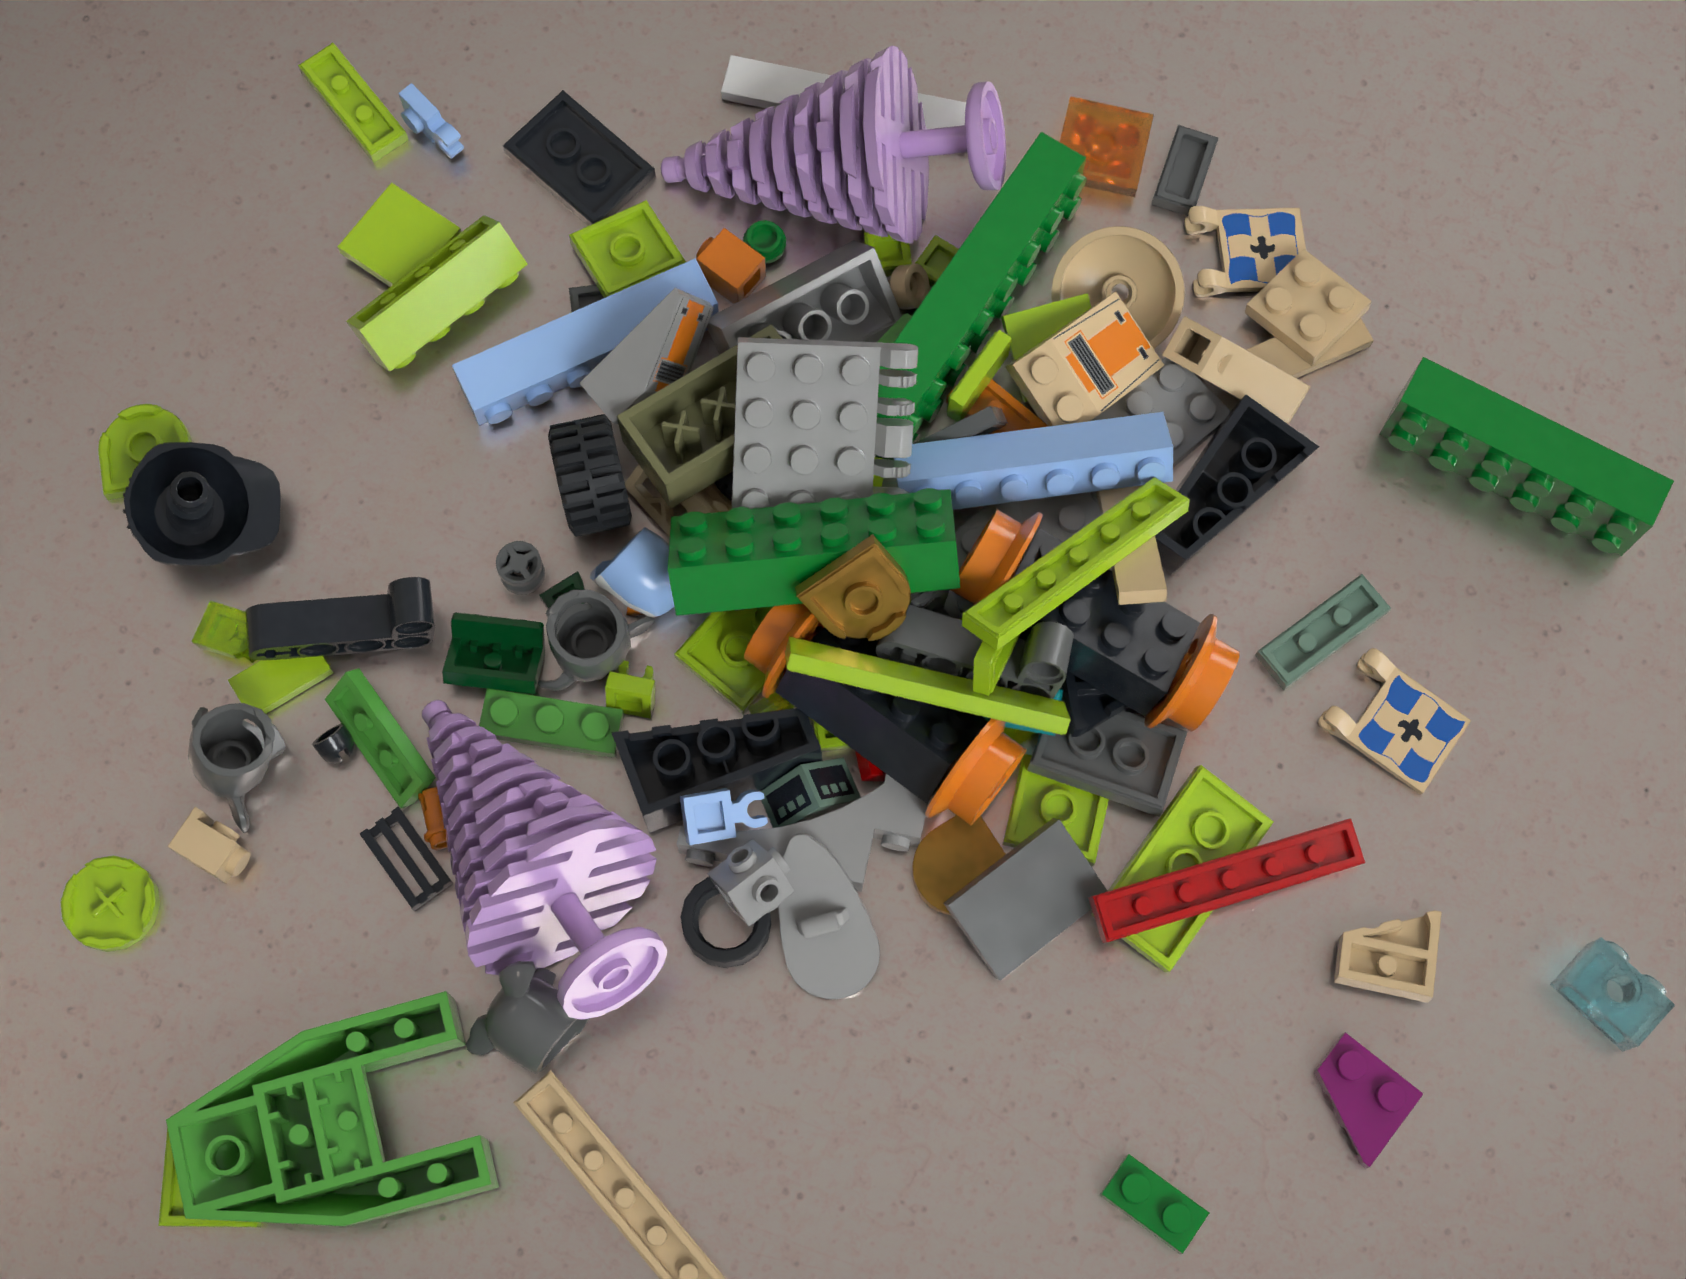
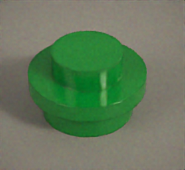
M758 221L751 225L744 233L743 242L764 256L765 264L778 260L785 252V233L778 225L771 221Z

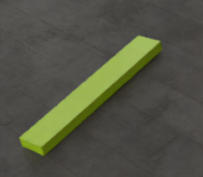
M1152 478L962 614V626L995 650H999L1188 512L1190 499L1157 478Z
M790 636L786 646L785 659L788 671L1060 735L1067 733L1071 720L1063 701L1000 686H995L993 693L987 696L973 692V680Z

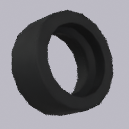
M707 877L696 884L684 900L680 918L685 941L694 955L709 965L723 968L744 965L758 956L768 942L772 925L770 912L754 923L752 933L740 945L726 949L713 946L705 940L698 924L700 910L706 901L720 894L710 877Z

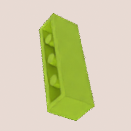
M483 215L346 322L376 363L388 371H392L394 368L400 369L412 362L416 357V351L426 343L434 342L444 337L450 331V325L462 315L472 314L480 309L485 303L484 298L497 288L502 289L512 284L518 278V272L528 264L501 223Z

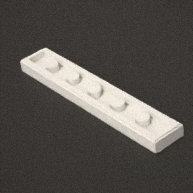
M731 55L721 90L722 100L762 108L772 106L776 108L780 105L781 100L799 94L800 97V93L804 92L805 88L817 82L824 83L831 75ZM918 93V103L922 102L926 129L965 125L966 102Z

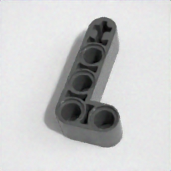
M909 605L904 622L891 634L878 639L876 654L882 659L973 680L974 658L983 640L964 628L962 620ZM1037 623L1032 627L1026 640L1018 638L996 686L1054 699L1066 679L1074 638L1073 632L1060 623Z

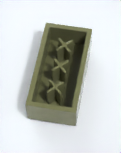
M772 324L749 337L783 339ZM737 345L617 415L623 443L670 509L733 472Z

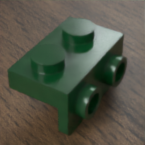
M453 613L451 618L452 639L442 670L443 684L535 694L545 656L543 623L479 614Z

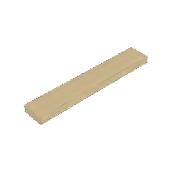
M551 1070L513 1102L659 1279H726Z

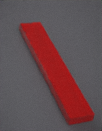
M1349 818L1088 898L1102 943H1107L1364 864L1365 860L1352 819Z

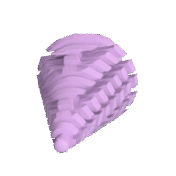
M892 45L876 53L873 59L866 58L850 67L849 71L841 70L829 76L824 83L817 82L805 88V91L800 93V97L799 94L791 95L781 100L778 107H768L756 113L755 121L747 118L731 127V134L724 129L714 134L707 145L705 142L702 143V140L690 145L685 151L684 158L680 156L665 157L662 160L660 169L661 175L667 183L682 182L684 179H687L691 188L707 193L713 187L715 194L731 199L737 193L739 199L746 203L757 205L762 201L765 207L777 211L788 209L793 215L805 218L813 215L815 219L821 222L834 224L838 221L845 228L862 230L863 227L869 234L881 237H888L889 234L891 238L897 241L913 243V240L917 241L922 233V220L926 219L929 186L928 156L967 152L970 168L978 186L982 190H1000L1004 182L1006 170L1005 126L1000 100L992 82H978L971 87L967 95L965 125L926 129L922 102L918 103V86L912 68H908L907 58L902 50L899 51V47Z
M435 700L428 703L422 710V718L430 729L428 731L429 737L426 739L431 756L434 758L431 759L438 780L436 785L441 804L444 829H446L448 852L451 851L450 864L452 874L455 875L456 879L455 890L457 899H459L460 915L465 932L468 956L475 967L485 965V973L499 975L506 966L517 961H533L536 969L545 968L579 951L581 954L568 966L558 985L557 999L567 1015L571 1018L583 1020L599 1017L620 1008L639 995L655 979L665 964L667 954L663 941L655 931L635 927L617 931L606 937L601 932L603 929L615 926L632 908L625 901L641 897L648 886L650 879L646 876L654 873L657 860L650 854V852L656 851L651 837L631 823L626 822L625 819L613 811L609 812L604 809L596 800L559 781L561 779L559 776L548 769L538 766L534 763L536 762L535 760L520 753L508 743H500L496 739L495 734L483 727L477 726L476 722L461 713L453 714L444 701Z

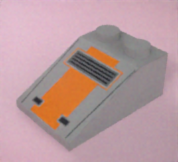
M674 288L580 382V385L611 422L618 424L617 415L690 373L714 308L708 301Z

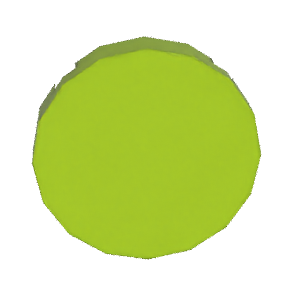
M114 855L95 858L86 863V867L82 868L77 875L73 874L66 883L61 898L62 920L71 934L85 946L105 952L127 949L142 940L155 924L160 908L158 887L151 874L133 860Z

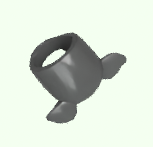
M572 590L559 596L555 603L546 611L548 618L546 630L550 650L563 673L555 680H539L538 685L544 689L560 691L565 690L575 681L589 682L603 679L609 675L610 671L614 672L626 660L631 647V638L647 631L655 622V619L647 616L628 624L625 617L612 601L593 590Z
M235 703L216 707L208 712L207 708L200 707L192 720L188 760L194 776L203 788L216 796L228 798L232 817L240 830L245 833L250 828L249 816L244 805L245 794L262 781L268 770L270 760L284 753L286 747L278 729L272 724V720L259 708L245 703ZM244 719H248L254 722L256 725L254 726L244 721Z
M517 961L509 964L500 972L499 981L502 989L491 1002L487 1014L476 1019L470 1029V1036L466 1042V1047L469 1052L477 1055L487 1054L495 1048L519 1066L538 1074L583 1030L590 1018L580 1020L567 1015L557 999L558 990L552 986L556 978L555 973L544 968L536 969L533 961Z

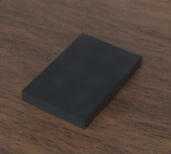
M564 90L503 145L504 153L588 226L616 214L656 176L654 167Z

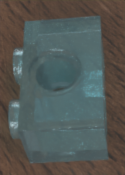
M1600 937L1586 944L1550 985L1624 1052L1640 1046L1673 1009L1675 1004L1665 996L1667 991L1659 981L1650 975H1642L1629 963L1630 957L1623 948L1612 941H1605ZM1609 980L1615 981L1621 987L1623 992L1621 1003L1613 1000L1608 994L1607 984Z

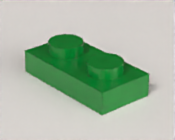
M1130 1154L1125 1156L1100 1193L1102 1198L1179 1254L1184 1253L1210 1214Z

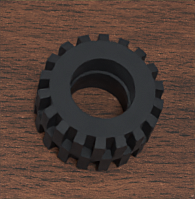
M605 414L550 425L548 433L549 446L570 531L575 537L630 525L632 513L611 421Z

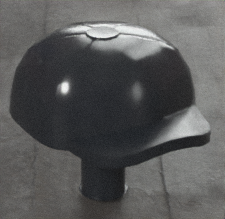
M168 442L154 446L134 469L132 477L129 478V485L126 486V491L123 493L125 506L123 513L126 514L127 529H130L132 536L138 540L143 550L155 562L178 566H213L221 564L230 556L258 551L271 545L279 532L281 495L280 484L274 472L262 463L233 456L228 449L215 444Z

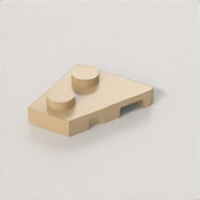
M1433 910L1426 912L1422 917L1405 921L1396 919L1384 922L1379 927L1372 929L1363 927L1343 932L1338 943L1334 983L1428 1003L1433 998L1442 912Z

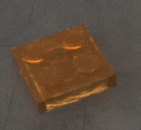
M1070 96L1060 143L1086 157L1082 174L1087 177L1085 187L1135 197L1154 114Z

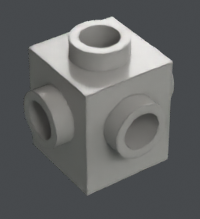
M754 839L744 846L733 850L726 860L707 873L727 905L748 926H751L766 913L775 910L785 898L795 891L785 876L790 871V868L783 857L773 847L766 851Z

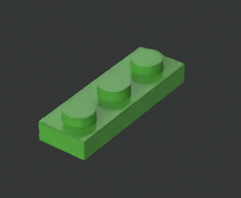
M358 668L345 672L325 698V701L339 721L351 733L353 741L400 809L414 804L418 800V794L426 790L435 780V775L362 671Z
M487 689L479 726L495 734L497 740L616 758L618 749L611 732L622 730L624 711L610 707Z

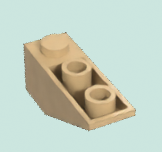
M1186 316L1182 319L1162 356L1239 399L1248 395L1287 424L1290 423L1311 387Z

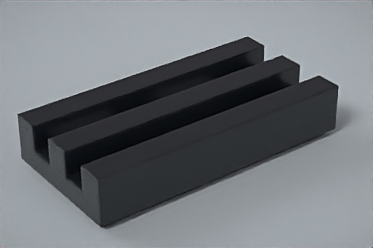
M398 806L391 811L392 814L385 819L382 817L375 822L376 825L370 830L366 828L359 834L410 907L415 911L451 886L453 882ZM398 823L439 879L432 886L391 828ZM382 834L423 890L418 896L414 895L376 841Z

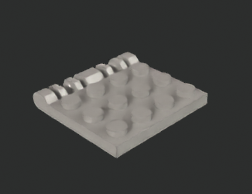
M738 337L732 509L736 507H748L750 509L774 507L785 502L796 504L822 502L829 498H864L877 493H888L891 495L909 493L898 487H873V475L883 478H903L910 474L911 464L906 461L874 459V456L878 455L884 458L910 457L912 455L914 424L907 419L877 418V413L887 416H907L914 413L915 402H912L910 399L878 397V387L880 384L887 387L907 388L913 387L916 384L917 374L912 371L896 369H913L917 367L918 346L906 343ZM880 366H883V367H886V368H890V369H880Z

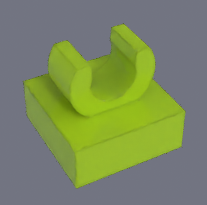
M624 661L619 666L618 673L610 671L605 686L606 707L622 709L624 714L651 719L655 706L653 667L647 665L643 677L629 675V661Z

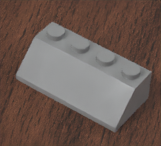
M853 240L711 316L707 329L720 355L737 345L738 337L749 338L771 324L783 339L877 342L901 318L902 314L875 248Z

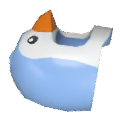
M646 527L640 530L612 560L602 561L590 574V579L599 587L610 592L627 606L626 615L657 617L674 608L668 574L669 544L661 536Z

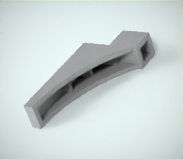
M886 774L884 784L843 808L817 818L777 828L736 831L735 838L695 845L686 843L684 826H681L677 847L679 853L686 854V861L701 866H713V861L723 862L733 850L744 846L752 839L766 851H769L772 847L775 848L783 857L790 839L796 834L806 833L827 848L841 864L856 891L862 892L873 838L882 840L881 845L892 850L909 851V846L918 847L928 802L925 803Z

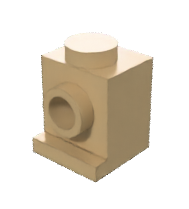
M197 807L193 808L167 846L182 858L227 884L231 876L236 877L243 871L251 856L249 851L236 843L240 837L238 833L217 820L214 822L213 819Z

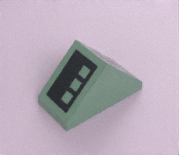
M844 757L801 764L761 791L764 793V799L761 802L773 828L817 818L843 808L861 798Z

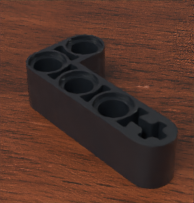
M407 577L394 580L389 583L387 594L265 603L251 606L245 611L249 656L252 659L262 661L419 648L433 641L435 631L431 584L428 579L422 577Z

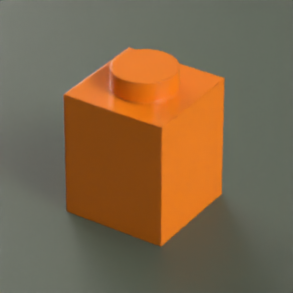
M723 228L715 238L709 237L706 239L696 254V260L709 286L733 304L747 298L766 277L765 257L726 228Z

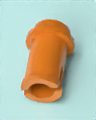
M437 787L429 788L418 794L427 832L424 834V841L429 842L433 850L446 849V829H444Z

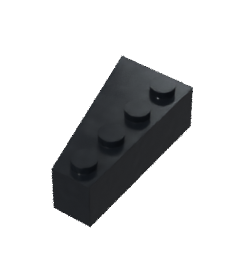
M1245 395L1230 411L1176 488L1177 492L1190 499L1188 512L1155 535L1162 567L1171 574L1174 573L1304 462L1320 446L1251 397Z
M798 708L743 715L741 719L718 721V718L699 721L700 724L674 728L671 725L652 727L651 731L629 733L628 730L611 732L649 833L683 820L680 796L727 788L730 790L731 801H734L744 791H760L765 789L801 764L823 761L821 747L808 716Z

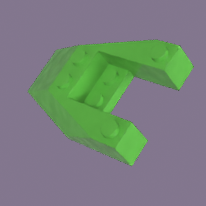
M447 991L301 1031L166 1119L185 1218L350 1226L499 1188L488 1139L481 1135L390 1161H385L366 1073L465 1046L455 999Z

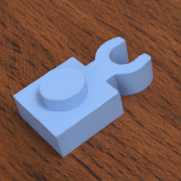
M412 83L398 93L404 109L401 116L414 133L418 134L422 131L433 143L436 141L443 152L451 159L464 149V146L458 141L461 138L459 132L441 117L440 111Z
M727 788L680 796L686 843L695 845L735 838V823L742 822L752 828L766 825L768 823L766 816L757 815L750 817L747 813L748 805L754 800L764 799V793L758 790H747L741 793L734 801H731L730 790Z

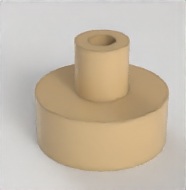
M919 264L897 266L891 275V280H888L897 305L901 309L918 308L930 291L928 275Z

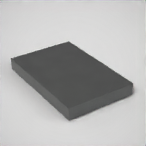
M1062 694L1061 701L1065 703L1064 695ZM1124 710L1079 737H1071L1069 726L1067 733L1063 735L1055 734V736L1040 733L1027 771L1160 817L1166 803L1187 731L1164 723H1159L1149 729L1144 725V716Z
M1052 818L943 904L993 976L1001 981L1090 911L1092 908L1088 897L1107 892L1108 890L1060 819Z

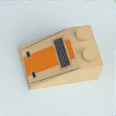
M1115 291L1005 366V368L1037 416L1048 426L1091 421L1162 368L1164 364Z

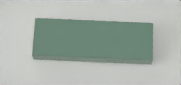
M1361 574L1258 650L1255 656L1280 687L1285 690L1386 615L1391 607L1365 576Z

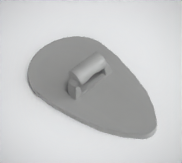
M796 834L790 839L783 859L790 868V871L785 876L795 891L779 905L780 933L786 965L795 982L808 993L825 999L846 998L862 990L873 978L880 958L879 940L867 909L838 860L824 845L809 834Z

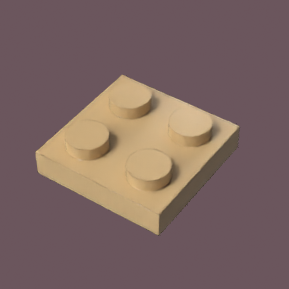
M1303 249L1247 303L1245 314L1312 366L1369 310L1372 301Z

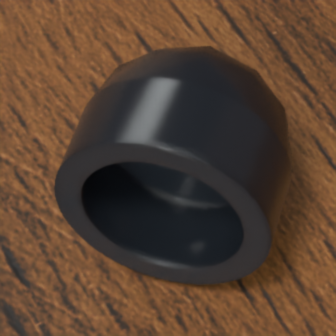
M343 723L330 728L312 743L318 754L326 762L332 764L343 762L339 755V752L342 750L349 757L354 750V741L351 733Z

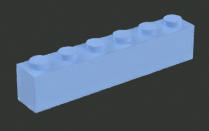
M696 258L453 364L452 367L457 381L478 425L480 426L487 422L489 424L500 423L509 418L513 411L527 404L530 406L543 404L553 397L554 392L568 386L570 388L581 387L580 382L674 288L708 301L714 308L711 316L719 312L718 302Z
M1164 412L912 444V455L910 457L894 458V460H902L911 464L910 474L907 477L896 478L898 488L904 489L909 493H915L926 488L937 490L951 489L953 510L1141 486L1154 477L1163 483L1173 481V444Z

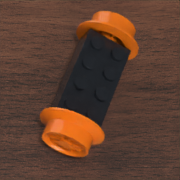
M996 509L959 569L960 588L950 590L970 601L974 606L1060 545L1062 541L1040 528L1036 532L1043 517V514L1040 512L1020 523ZM1110 569L1027 628L1019 636V638L1026 640L1032 627L1041 622H1055L1068 627L1073 632L1074 638L1067 671L1146 716L1144 725L1149 729L1169 718L1191 732L1196 730L1221 697L1240 657L1238 650L1216 638L1218 619L1214 614H1209L1200 623L1166 602L1119 605L1113 573Z
M804 604L773 606L758 626L745 650L744 659L766 675L762 695L766 699H771L779 694L922 801L927 803L932 798L925 812V816L928 818L949 809L970 826L973 825L1000 792L1026 753L1027 749L1004 733V721L992 718L990 721H987L979 715L788 671L786 669L785 650L789 636L878 657L876 654L877 640L868 641V638L850 637L845 639L839 638L830 633Z

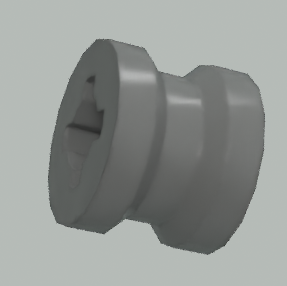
M514 541L506 544L499 551L496 557V568L503 585L508 591L517 595H527L535 592L542 585L545 579V568L538 550L532 544L525 541Z

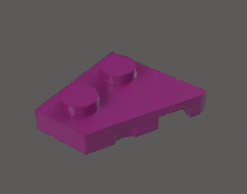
M1346 1032L1341 1034L1314 1070V1074L1323 1092L1329 1096L1333 1104V1112L1341 1128H1345L1357 1152L1355 1156L1359 1164L1365 1169L1369 1168L1423 1096V1093Z

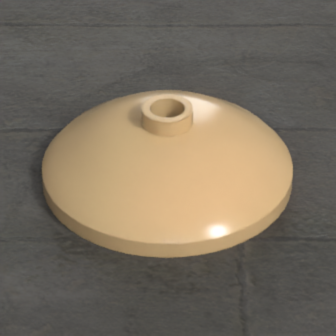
M1106 227L1095 230L1080 238L1067 250L1057 266L1052 282V302L1088 293L1091 307L1111 295L1113 288L1117 284H1123L1128 288L1129 292L1128 297L1123 300L1124 305L1153 349L1156 348L1175 328L1184 305V279L1179 263L1173 253L1155 236L1133 227Z

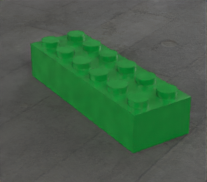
M1425 357L1421 359L1402 389L1379 435L1387 438L1389 443L1395 448L1402 451H1413L1427 458L1435 468L1446 472L1453 471L1469 479V482L1475 488L1485 492L1493 491L1509 499L1515 508L1524 512H1535L1550 520L1551 524L1557 529L1567 533H1576L1592 541V544L1597 549L1610 554L1616 553L1620 556L1627 552L1653 527L1674 483V480Z
M926 488L915 493L895 495L877 493L864 498H829L822 502L804 504L785 502L774 507L753 509L736 507L723 512L702 513L693 511L682 516L671 517L668 574L676 616L803 604L796 596L795 587L871 535L876 537L904 570L909 581L911 593L960 588L951 489L937 490Z

